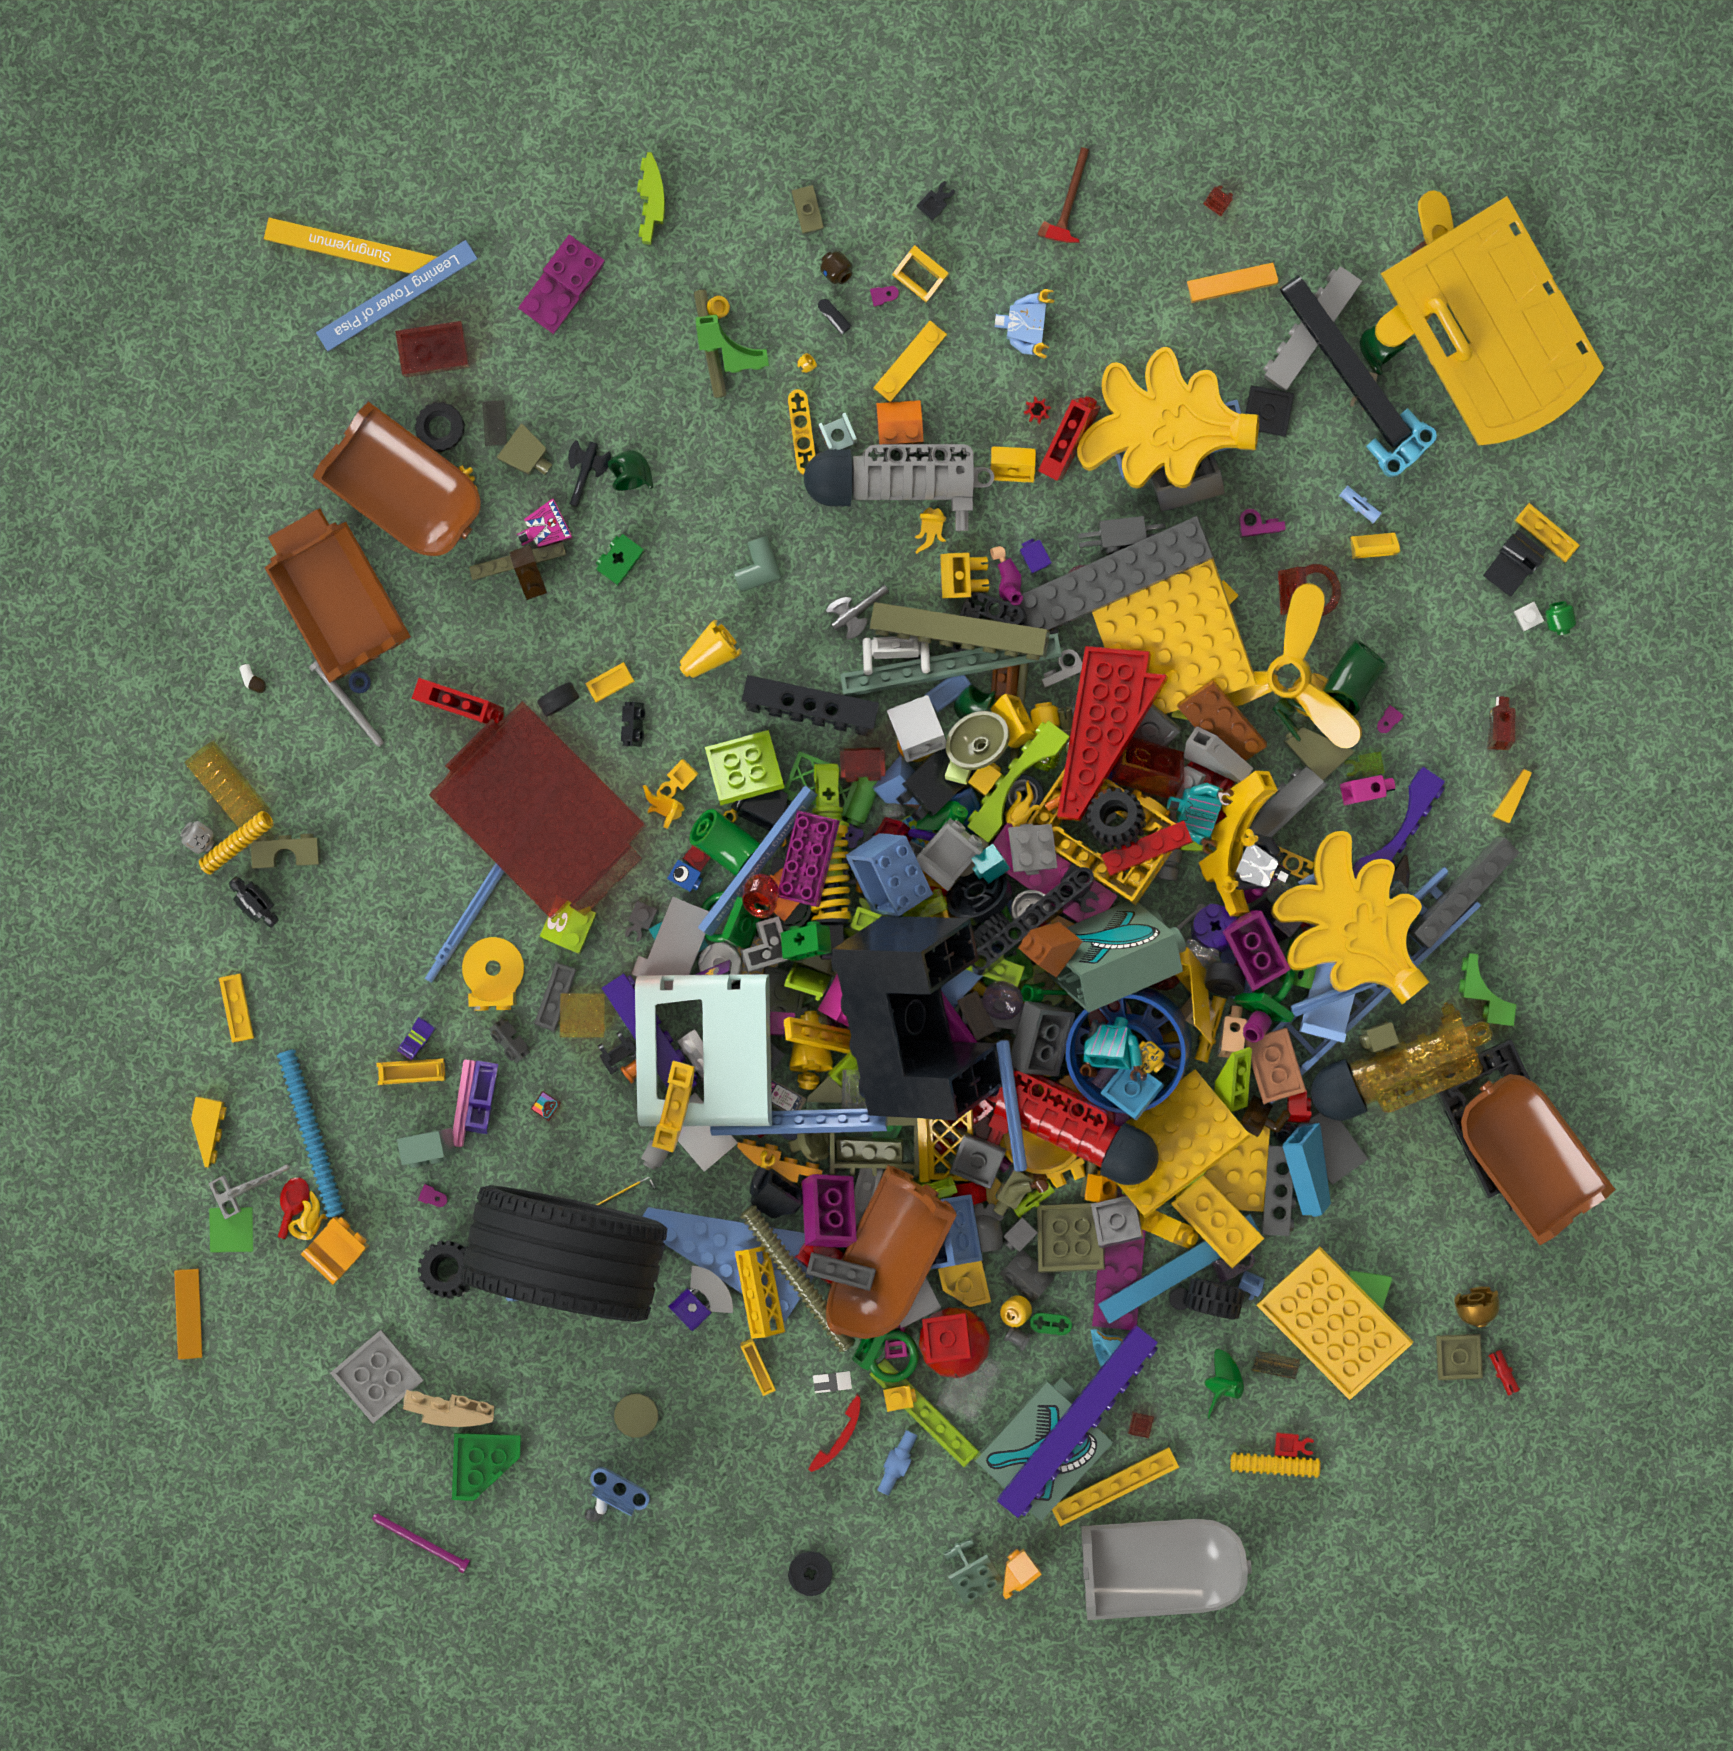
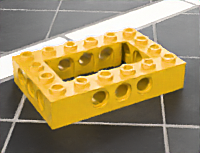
M1064 768L1039 805L1042 810H1036L1027 824H1033V826L1052 824L1055 853L1079 868H1089L1093 872L1094 879L1136 906L1172 851L1132 867L1128 874L1123 871L1110 876L1100 853L1092 851L1082 841H1077L1067 834L1065 830L1058 827L1063 820L1057 817L1058 807L1048 811L1045 803L1061 795ZM1107 779L1101 789L1111 788L1112 791H1115L1116 788L1121 787ZM1138 799L1146 815V828L1142 829L1148 835L1176 824ZM1115 811L1116 814L1127 819V812Z

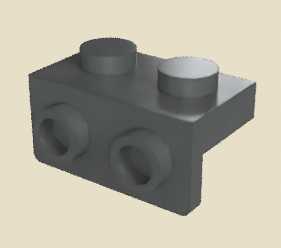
M1024 1250L1018 1251L1008 1265L999 1273L1007 1284L1012 1285L1021 1296L1031 1303L1054 1280V1277L1048 1272H1038V1263Z

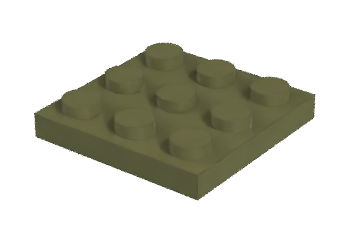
M1094 1203L1040 1205L1037 1207L1038 1272L1105 1270V1248H1100L1098 1245L1091 1204Z

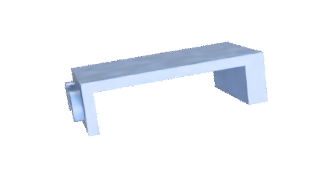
M1335 963L1317 965L1308 999L1334 989L1330 982V971ZM1355 994L1304 1013L1299 1032L1344 1043L1346 1038L1345 1031Z

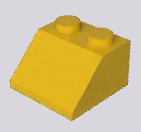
M1004 694L990 708L993 713L998 714L1004 719L1009 728L1010 737L1007 746L1017 749L1026 744L1029 739L1033 740L1037 736L1020 697Z

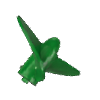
M948 801L934 816L931 817L927 814L923 819L919 820L916 824V829L940 830L950 818L953 821H959L963 825L968 815V810L957 801ZM965 829V831L969 833L971 836L975 835L977 837H980L975 832Z
M1215 1349L1214 1352L1215 1377L1207 1378L1204 1382L1205 1386L1214 1393L1208 1419H1210L1215 1405L1222 1395L1239 1399L1244 1391L1243 1379L1237 1364L1227 1352L1221 1349Z

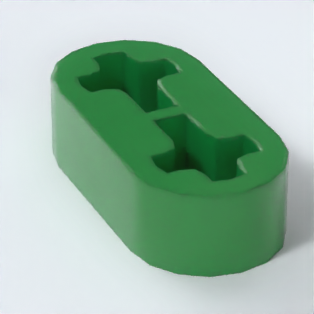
M1038 1312L1033 1314L1030 1319L1031 1328L1038 1333L1066 1335L1072 1328L1070 1319L1065 1315ZM1041 1316L1043 1321L1050 1322V1324L1042 1325L1041 1329H1038L1037 1325L1033 1322ZM1061 1319H1064L1065 1323L1068 1324V1328L1059 1331V1327L1052 1326V1322L1059 1323Z

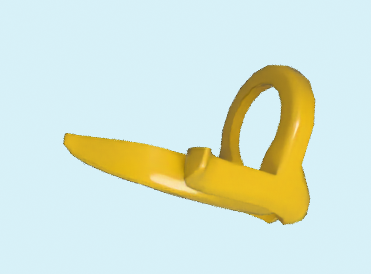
M929 507L920 514L919 517L922 519L921 532L915 538L920 539L925 533L927 535L926 542L916 550V554L932 545L935 534H937L939 541H946L941 533L943 522L946 521L947 517L944 516L939 508L932 509Z
M1029 780L1026 781V798L1021 802L1022 795L1019 791H1016V801L1004 812L1006 823L1012 824L1013 827L1027 824L1033 811L1042 810L1039 805H1033L1030 808L1034 797Z
M643 785L646 799L652 804L648 809V813L657 812L665 816L666 819L663 827L668 829L672 820L682 816V811L685 810V807L677 800L662 794L660 789L657 790V796H655L646 785Z
M313 1191L309 1192L312 1208L310 1202L302 1201L305 1209L301 1217L292 1221L288 1226L289 1232L298 1239H312L319 1229L322 1219H328L326 1214L319 1216L321 1207ZM297 1224L302 1232H307V1234L297 1231L294 1225Z

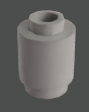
M650 1140L641 1159L645 1160L643 1165L655 1170L656 1167H662L669 1151L652 1147L653 1140Z

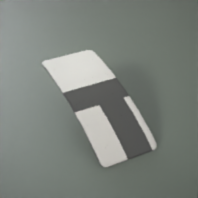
M850 1371L813 1376L815 1393L852 1389Z

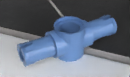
M906 1430L898 1447H895L894 1450L891 1449L884 1463L885 1474L877 1491L889 1496L897 1478L900 1479L901 1476L905 1475L912 1460L909 1453L917 1435Z

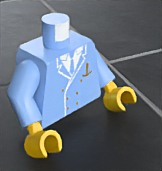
M1044 289L1040 293L1029 294L1016 300L1010 306L1009 316L996 314L995 327L1006 328V339H1009L1010 344L1023 354L1037 355L1043 359L1047 357L1041 354L1044 348L1049 349L1047 345L1042 343L1046 310L1045 303H1054L1053 299L1047 298L1049 293L1054 292L1053 290Z

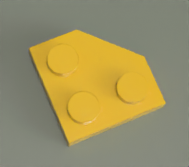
M982 1261L938 1268L942 1289L947 1294L968 1307L991 1302Z

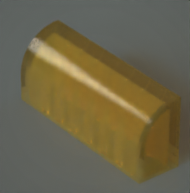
M215 741L206 744L184 762L238 828L246 822L248 823L260 811L267 812L270 809Z

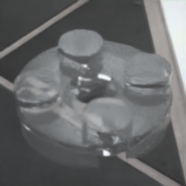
M1188 939L1185 943L1186 947L1192 951L1206 970L1212 964L1222 963L1218 950L1200 946L1193 939Z

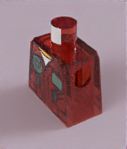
M1496 697V707H1493L1489 713L1487 749L1510 750L1515 742L1516 710L1515 708H1509V697Z

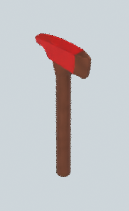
M1084 147L1080 149L1058 223L1054 226L1044 221L1038 231V236L1059 242L1080 243L1079 239L1071 236L1068 230V220L1089 149Z

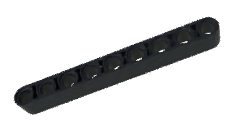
M1297 275L1280 288L1281 294L1387 443L1394 448L1411 436V431L1305 281Z

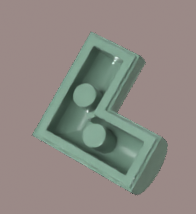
M768 536L748 542L747 545L754 564L733 571L740 592L782 579Z

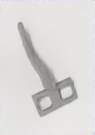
M288 1164L284 1165L274 1172L230 1188L225 1175L208 1184L224 1218L227 1219L241 1212L235 1197H239L243 1193L275 1178L290 1169L291 1166ZM219 1180L223 1182L226 1189L222 1194H219L215 1187V1183ZM228 1200L232 1202L235 1209L232 1214H228L224 1203Z

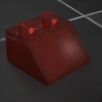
M884 747L841 748V778H845L846 782L859 781V777H868V781L881 780V776H885Z

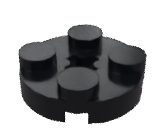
M805 1551L795 1556L791 1561L788 1579L793 1589L806 1596H816L823 1593L830 1584L832 1567L829 1560L820 1552ZM811 1567L812 1570H816L817 1573L814 1574V1579L804 1576V1573L807 1572L806 1568Z

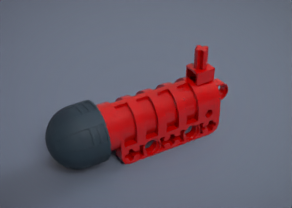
M1019 1070L1013 1072L1021 1128L1101 1167L1100 1175L1119 1184H1139L1150 1178L1158 1164V1149L1154 1140L1147 1133L1126 1122L1121 1127L1115 1125V1112L1095 1105L1083 1094L1044 1075L1026 1074ZM1040 1085L1044 1088V1094L1040 1091ZM1002 1087L996 1096L990 1095L987 1098L996 1103L994 1115L988 1125L992 1130L987 1141L998 1146L1004 1134H1009ZM1079 1104L1084 1107V1113L1079 1110Z

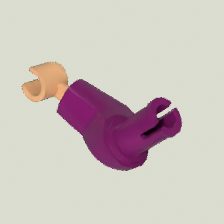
M1001 546L990 549L991 557L993 560L1000 559L1001 562L997 565L1001 575L999 595L1003 601H1010L1012 605H1019L1023 600V596L1020 593L1021 574L1011 558L1006 560L1005 549Z

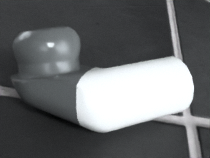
M597 1498L596 1506L593 1510L587 1509L585 1511V1519L597 1522L606 1513L607 1503Z

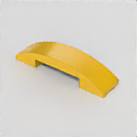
M672 1061L668 1077L669 1086L660 1123L656 1127L652 1147L674 1152L690 1100L694 1066Z

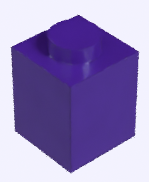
M1032 538L1022 544L1023 548L1019 552L1031 575L1051 565L1052 562L1040 539L1034 541Z

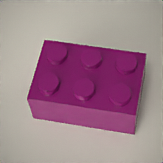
M812 1174L802 1180L805 1246L846 1248L857 1242L853 1177Z

